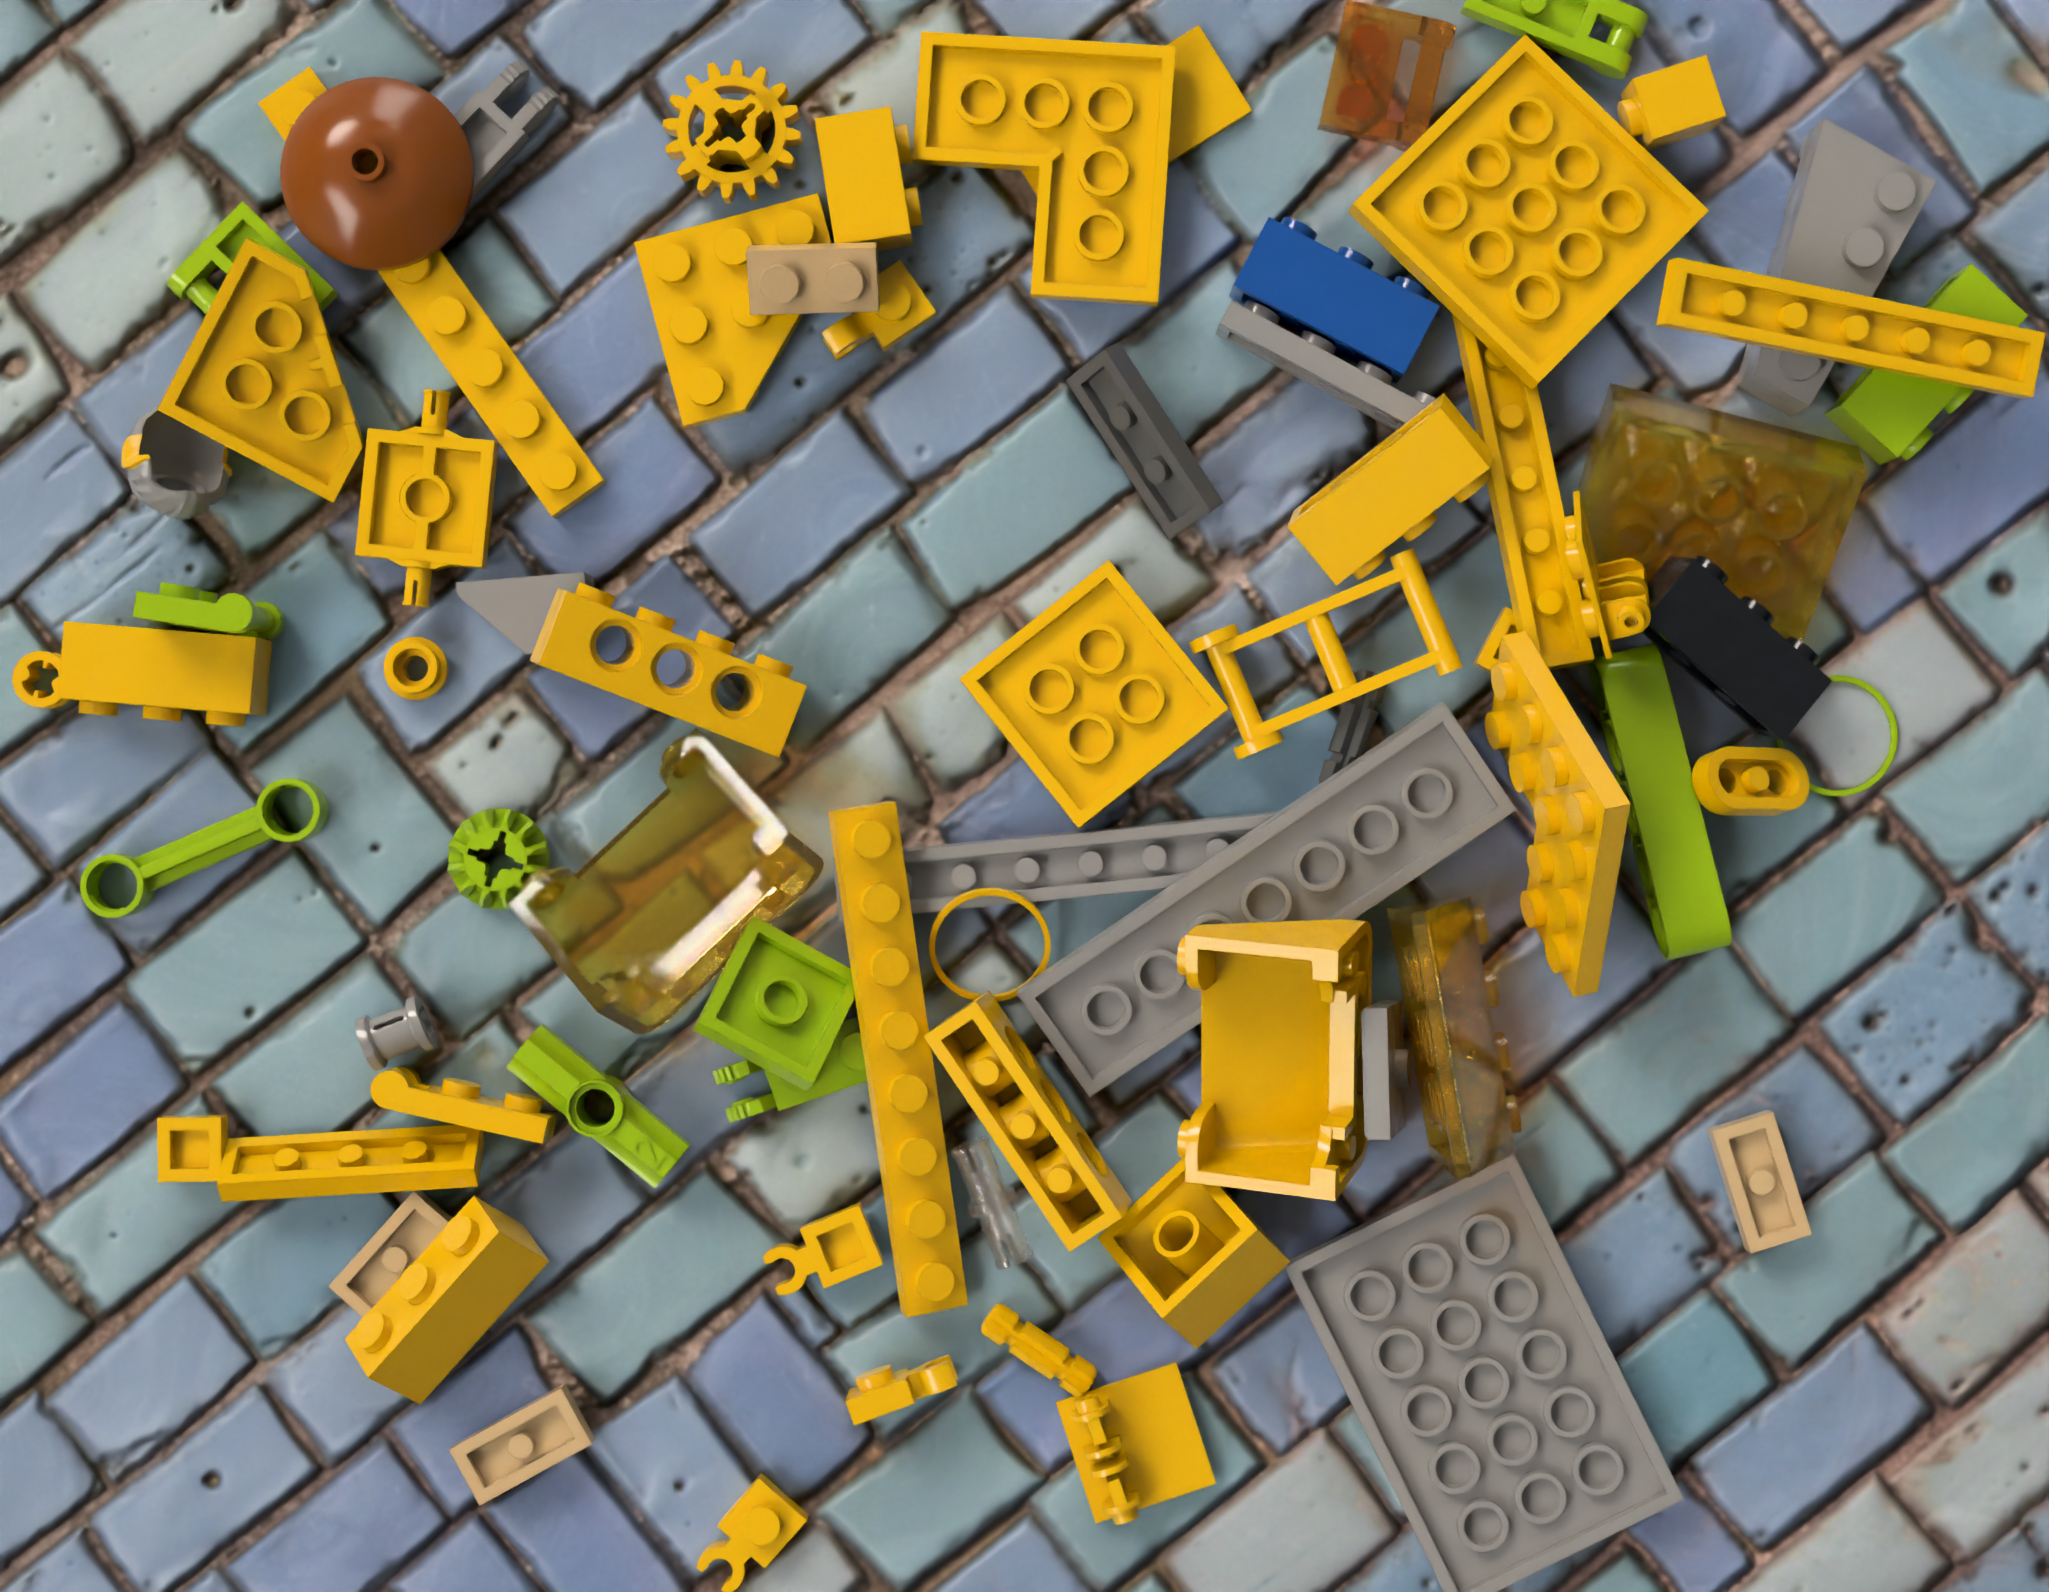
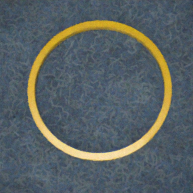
M980 888L963 893L951 900L940 911L932 925L929 936V955L932 966L940 980L949 989L964 998L974 1001L982 994L971 992L958 986L944 973L936 956L935 940L944 918L956 906L967 900L981 896H1000L1014 900L1027 908L1041 926L1045 945L1043 957L1037 970L1022 985L1046 969L1051 951V939L1047 923L1033 903L1013 891L1001 888ZM1022 985L1010 991L992 995L997 1002L1012 999L1018 996L1017 989Z

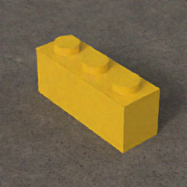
M1443 393L1293 511L1288 528L1336 586L1351 574L1357 580H1360L1375 570L1386 559L1387 555L1383 550L1399 537L1403 536L1409 542L1425 532L1438 518L1433 511L1450 498L1454 497L1460 503L1476 493L1489 479L1485 472L1490 469L1492 451Z
M64 621L57 698L79 701L78 713L118 716L119 704L143 706V719L182 722V710L206 711L205 724L245 727L246 715L266 716L273 641L247 636Z
M473 1196L457 1215L446 1224L444 1229L412 1265L402 1273L401 1277L376 1305L361 1318L357 1326L345 1338V1341L369 1379L421 1405L546 1266L549 1260L523 1224Z

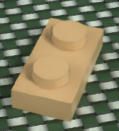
M877 242L748 246L746 250L750 315L879 312L880 292Z
M1765 1110L1707 1128L1745 1250L1752 1254L1812 1235L1774 1112Z
M422 1190L413 1191L328 1287L363 1317L439 1235L452 1217Z
M563 1384L455 1443L449 1451L480 1506L592 1445L595 1437L566 1384Z

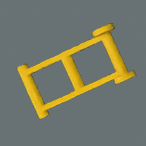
M1414 548L1390 557L1394 570L1255 629L1240 634L1236 623L1189 642L1193 655L1206 651L1243 739V745L1233 748L1237 760L1283 742L1284 738L1280 731L1281 728L1432 665L1435 666L1439 676L1463 667ZM1400 582L1429 653L1357 683L1328 612ZM1301 623H1305L1334 693L1263 722L1234 652Z

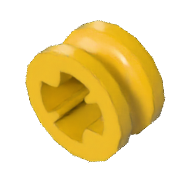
M35 651L26 654L18 661L13 670L12 684L15 693L24 703L32 707L55 709L71 701L69 699L57 698L59 677L51 682L54 693L50 696L48 691L34 690L32 684L40 678V672L37 668L42 664L44 669H57L59 674L61 654Z

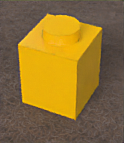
M1707 55L1633 78L1620 94L1622 101L1618 102L1617 105L1620 125L1647 151L1712 131L1726 117Z

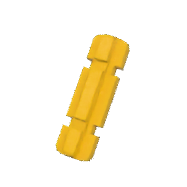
M997 1303L993 1306L981 1325V1332L984 1336L999 1346L1003 1343L1009 1345L1008 1352L1051 1380L1054 1376L1058 1378L1059 1386L1073 1396L1082 1397L1089 1390L1097 1376V1369L1093 1364L1078 1354L1074 1358L1070 1356L1068 1347L1028 1320L1025 1324L1018 1321L1019 1314L1004 1304Z

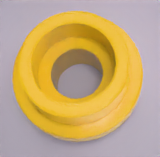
M408 637L398 641L391 647L385 657L383 669L386 682L393 692L405 699L418 701L433 697L443 688L448 678L449 664L444 651L435 642L422 637ZM416 657H422L428 665L426 676L419 681L412 680L407 672L409 662Z

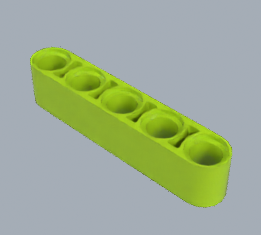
M1654 643L1614 652L1612 653V658L1606 659L1605 655L1594 657V660L1589 663L1591 684L1615 779L1631 803L1627 827L1660 951L1664 959L1670 961L1729 946L1732 942L1729 917L1700 803L1693 789L1692 771L1666 669L1659 649Z

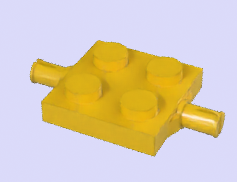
M424 389L421 427L415 426L402 431L367 429L355 555L363 558L391 560L407 568L402 605L430 608L429 597L432 570L438 571L452 566L487 569L499 443L494 440L464 438L447 430L451 392L437 390L436 392L433 389Z

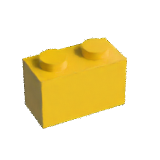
M891 106L815 118L834 243L877 242V251L914 246L911 227L921 226L923 222L917 187L904 189L901 164L913 163L907 124L894 126Z

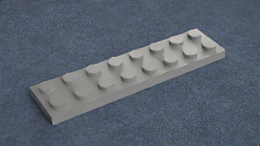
M1441 701L1017 989V995L1088 1096L1091 1097L1201 1023V990L1191 989L1187 984L1186 976L1180 975L1177 970L1179 943L1192 928L1205 924L1323 919L1354 920L1515 812L1516 808L1447 705Z

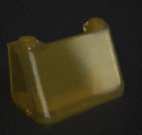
M697 727L688 736L681 737L670 744L662 755L659 777L667 788L577 873L564 867L538 870L525 881L522 886V892L508 904L597 1013L635 1034L649 1033L671 1019L723 970L750 918L755 916L771 925L813 885L824 866L822 858Z

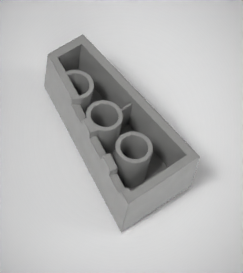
M1824 118L1804 135L1798 156L1800 158L1794 184L1789 189L1783 211L1785 217L1777 246L1772 251L1767 274L1771 277L1872 297L1937 181ZM1747 344L1736 386L1791 417L1811 406L1836 361Z

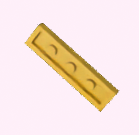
M460 1125L228 1138L216 1184L222 1202L478 1187L485 1139L482 1130Z

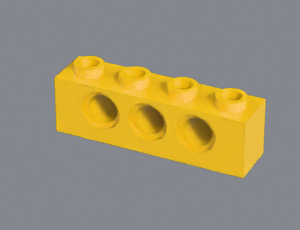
M579 582L575 594L563 589H557L529 661L780 757L807 685L789 679L794 668L793 666L760 653L757 654L754 664L733 657L731 654L735 643L702 630L698 631L695 641L672 632L676 620L639 606L636 616L632 617L612 609L616 596ZM618 626L626 636V648L623 654L616 660L603 661L596 650L597 637L605 628ZM677 649L685 659V672L677 682L664 685L657 675L658 660L665 652ZM737 673L744 684L743 696L735 705L722 707L716 695L718 683L724 676Z
M990 990L942 1021L923 1036L1069 1252L1124 1216L1132 1199Z

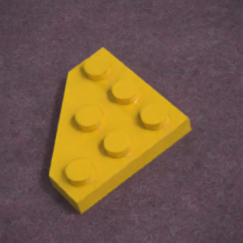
M818 193L634 242L679 413L685 429L746 414L757 397L759 388L777 357H780L804 314L750 315L746 250L748 246L832 243Z
M246 238L157 410L334 503L365 443L308 269L253 239Z

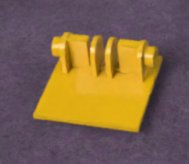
M1580 491L1573 492L1574 515L1564 517L1568 539L1565 542L1567 559L1573 580L1579 579L1583 597V600L1580 601L1587 636L1589 639L1600 636L1605 657L1609 659L1612 658L1611 640L1639 634L1650 623L1651 612L1646 582L1647 573L1643 564L1632 558H1623L1598 564Z
M1176 1362L1088 1390L1082 1397L1070 1396L1056 1401L1095 1523L1113 1518L1114 1524H1124L1139 1517L1138 1509L1216 1484Z

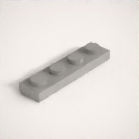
M1247 300L1244 307L1231 301L1215 333L1394 430L1399 429L1436 400V398L1420 391H1415L1413 396L1410 397L1390 386L1393 378L1387 372L1368 362L1359 361L1355 367L1334 356L1337 348L1317 334L1303 331L1299 337L1277 325L1280 317L1275 312L1254 301Z

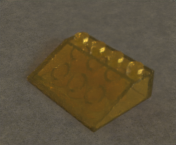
M1610 383L1590 441L1578 491H1580L1598 564L1623 558L1636 559L1645 567L1647 573L1646 582L1648 583L1669 556L1694 559L1697 555L1704 556L1727 574L1729 579L1724 585L1738 598L1741 599L1743 596H1748L1764 606L1774 616V621L1770 626L1782 637L1787 639L1789 636H1792L1803 642L1866 479L1867 471L1858 446Z
M1456 895L1387 907L1430 1157L1456 1179L1472 1177L1514 1152L1515 1147L1512 1134L1520 1133L1522 1130L1516 1097L1514 1094L1506 1096L1501 1071L1509 1070L1511 1067L1507 1040L1504 1032L1495 1033L1490 1008L1498 1007L1500 1003L1497 981L1493 969L1484 970L1479 945L1488 943V928L1482 906H1472L1471 896Z

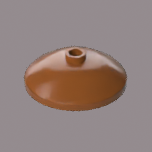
M359 78L344 82L325 91L314 99L299 115L288 134L282 152L280 165L281 188L286 207L295 225L305 238L325 255L357 269L370 271L395 270L418 263L434 254L451 239L460 227L469 209L474 189L475 170L473 156L467 137L459 122L449 109L431 93L414 84L394 78ZM368 154L376 155L378 159L376 169L369 174H360L358 172L359 160Z

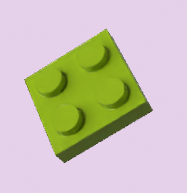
M752 916L746 923L693 1031L807 1091L814 1084L855 998L851 969L763 920Z

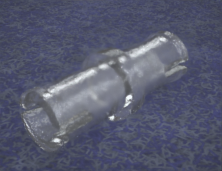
M988 1135L976 1137L974 1144H971V1141L968 1140L955 1146L950 1152L952 1157L955 1158L971 1199L967 1204L971 1218L979 1219L995 1259V1266L1001 1270L1011 1266L1010 1260H1013L1014 1264L1018 1265L1030 1259L1034 1255V1250L1029 1245L1014 1207V1203L1018 1201L1014 1187L1006 1186L990 1146V1139Z

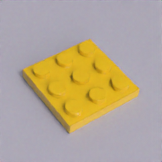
M1110 560L1106 561L959 678L961 683L1078 829L1082 828L1229 710L1228 706Z

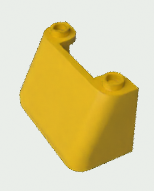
M1323 919L1205 924L1195 926L1181 939L1177 952L1178 973L1186 976L1187 984L1191 989L1201 990V1104L1193 1113L1191 1120L1185 1119L1182 1121L1177 1139L1178 1155L1180 1158H1185V1182L1336 1201L1362 1166L1369 1141L1367 1137H1364L1361 1011L1372 1005L1373 941L1371 925L1368 921Z

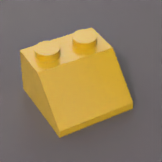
M1182 1158L1127 1209L1121 1219L1110 1225L1097 1238L1160 1317L1196 1349L1290 1263V1260L1223 1186L1185 1182V1158Z

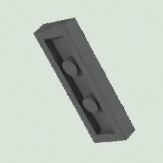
M1120 342L1105 348L1066 380L1169 540L1187 530L1224 503Z

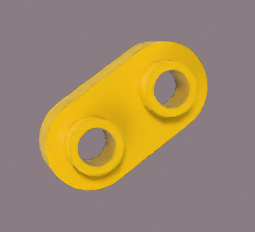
M1722 747L1701 756L1696 761L1692 771V785L1698 800L1707 810L1718 815L1777 816L1799 808L1804 804L1809 794V776L1804 764L1793 752L1784 748Z

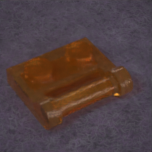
M1347 0L1343 10L1317 130L1390 145L1398 150L1407 151L1428 130L1445 50L1453 47L1456 26L1435 18ZM1407 39L1420 44L1404 122L1386 119L1403 40Z

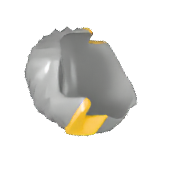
M156 406L138 419L135 427L132 428L129 437L125 440L122 447L121 466L127 469L132 492L138 497V500L144 505L157 510L158 514L180 520L191 519L194 515H202L203 512L208 511L210 505H215L218 500L228 495L227 484L232 476V469L227 464L228 449L225 445L158 411V406Z

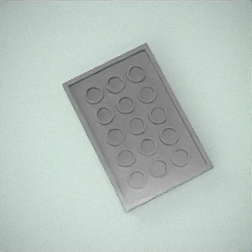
M1512 1152L1491 1160L1290 1259V1263L1285 1267L1444 1592H1497L1684 1500L1544 1213Z

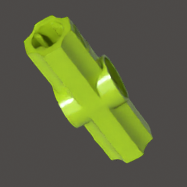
M541 1024L524 1042L506 1067L563 1113L576 1132L586 1137H592L653 1188L660 1184L691 1145L688 1140L633 1097L621 1080L612 1075H606L545 1024ZM589 1090H602L613 1099L615 1108L614 1115L610 1121L597 1122L586 1113L584 1099Z

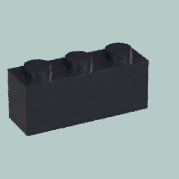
M1697 555L1695 559L1669 556L1647 583L1651 620L1648 627L1642 633L1757 734L1784 741L1832 682L1827 675L1815 666L1820 660L1819 656L1799 639L1792 636L1785 639L1773 629L1770 624L1774 621V616L1760 603L1748 596H1743L1740 599L1724 585L1729 577L1711 560L1701 555Z

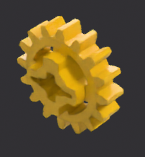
M734 60L730 75H721L714 62L709 63V80L701 83L697 78L689 74L685 77V80L691 92L690 95L685 98L672 94L669 98L672 107L679 113V117L664 119L662 126L667 134L678 137V139L665 146L666 153L670 160L686 158L680 164L677 173L683 182L689 181L698 175L697 190L701 196L706 198L716 186L720 188L725 204L733 203L736 190L744 189L752 202L757 201L758 184L765 181L768 186L777 190L781 187L775 172L780 166L784 169L794 170L797 165L795 158L786 151L787 147L803 145L801 132L788 128V125L794 124L801 119L797 105L781 106L789 95L787 87L781 82L768 89L769 75L767 69L761 66L749 78L745 75L741 60ZM742 93L748 96L743 100L722 99L720 95ZM698 112H700L705 119L704 131L695 139L697 144L693 146L691 138L692 126ZM774 118L775 136L769 152L766 153L761 145L762 132L770 126L769 121ZM730 122L737 129L742 127L745 137L736 143L729 136L725 138L721 128ZM724 164L743 165L747 170L723 172L718 169Z

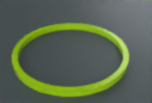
M1832 675L1828 676L1832 682L1850 683L1870 693L1883 708L1890 728V744L1886 758L1879 770L1870 779L1856 787L1845 790H1828L1810 783L1809 790L1817 794L1847 796L1869 788L1886 773L1896 753L1898 728L1890 705L1879 691L1860 679ZM1775 739L1776 748H1784L1783 740Z

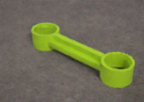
M293 778L276 780L261 792L256 806L137 857L130 854H107L94 859L88 864L81 876L80 892L82 899L92 912L102 917L118 918L135 915L148 906L155 890L273 839L282 842H302L315 837L324 828L328 819L329 806L327 798L323 791L310 781ZM285 788H301L312 800L313 815L311 821L299 833L284 831L273 819V802L276 796ZM112 863H120L132 870L137 880L136 896L126 908L114 909L108 906L99 893L98 882L100 875Z

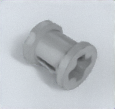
M418 995L407 998L406 1004L402 1008L373 1019L368 1015H364L355 1021L359 1044L367 1062L375 1071L385 1068L389 1059L422 1047L427 1052L438 1047L434 1023L426 1005Z

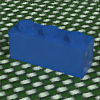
M1268 217L1232 286L1229 297L1243 304L1250 300L1267 307L1280 317L1279 323L1300 334L1303 331H1309L1323 337L1337 348L1336 353L1357 364L1359 361H1365L1387 372L1393 378L1392 382L1397 384L1405 374L1440 307L1428 300L1430 292L1419 283L1406 277L1397 276L1393 282L1372 271L1374 263L1365 255L1351 248L1341 246L1338 252L1320 244L1315 241L1317 233L1298 220L1284 217L1280 223Z

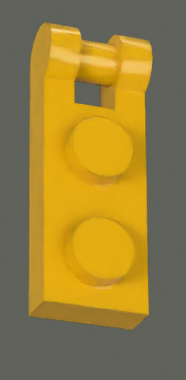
M397 1066L379 1073L373 1079L370 1086V1094L373 1101L382 1108L541 1144L553 1137L558 1112L542 1109L544 1101L542 1098L518 1092H506L504 1100L480 1095L482 1087L480 1084L455 1078H444L442 1086L424 1083L421 1081L417 1071L409 1066Z

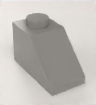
M585 572L456 582V593L459 598L525 654L531 656L557 589H563L575 594L579 582L594 587V577ZM597 637V640H596V650H597V653H600V652H599V640H598V637Z

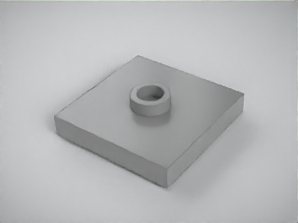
M1379 1000L1361 1011L1364 1137H1367V1140H1391L1406 1127L1405 1088L1411 1087L1412 1061L1410 1049H1404L1403 1000Z

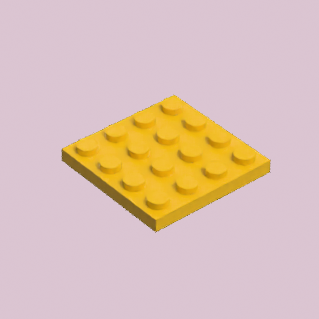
M1525 34L1351 205L1348 213L1533 390L1709 210Z

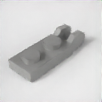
M519 59L514 60L504 68L503 72L483 92L478 89L454 115L467 137L473 156L475 174L472 199L529 139L527 134L537 129L560 100V96L550 87L546 86L536 92L512 119L508 117L499 107L507 103L524 86L531 73V69Z

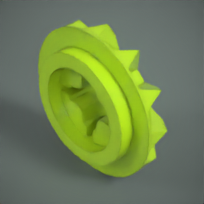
M492 808L474 814L461 822L460 827L448 844L449 864L447 872L456 884L459 894L482 908L509 909L523 904L539 891L548 874L550 852L543 832L529 817L515 810ZM505 832V854L514 858V862L524 864L523 869L518 867L501 869L490 885L489 863L480 860L481 856L474 855L473 851L494 849L497 842L502 840L503 833Z

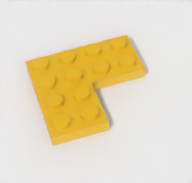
M921 31L913 162L914 164L1039 172L1031 298L1158 306L1176 46Z
M1527 632L1502 635L1498 663L1493 664L1491 668L1494 698L1492 712H1488L1485 716V731L1492 749L1500 750L1506 760L1515 790L1519 793L1524 792L1530 802L1536 822L1534 843L1527 848L1529 877L1527 890L1522 891L1520 895L1521 912L1529 928H1536L1545 944V954L1551 970L1555 974L1561 973L1573 997L1598 992L1631 803Z

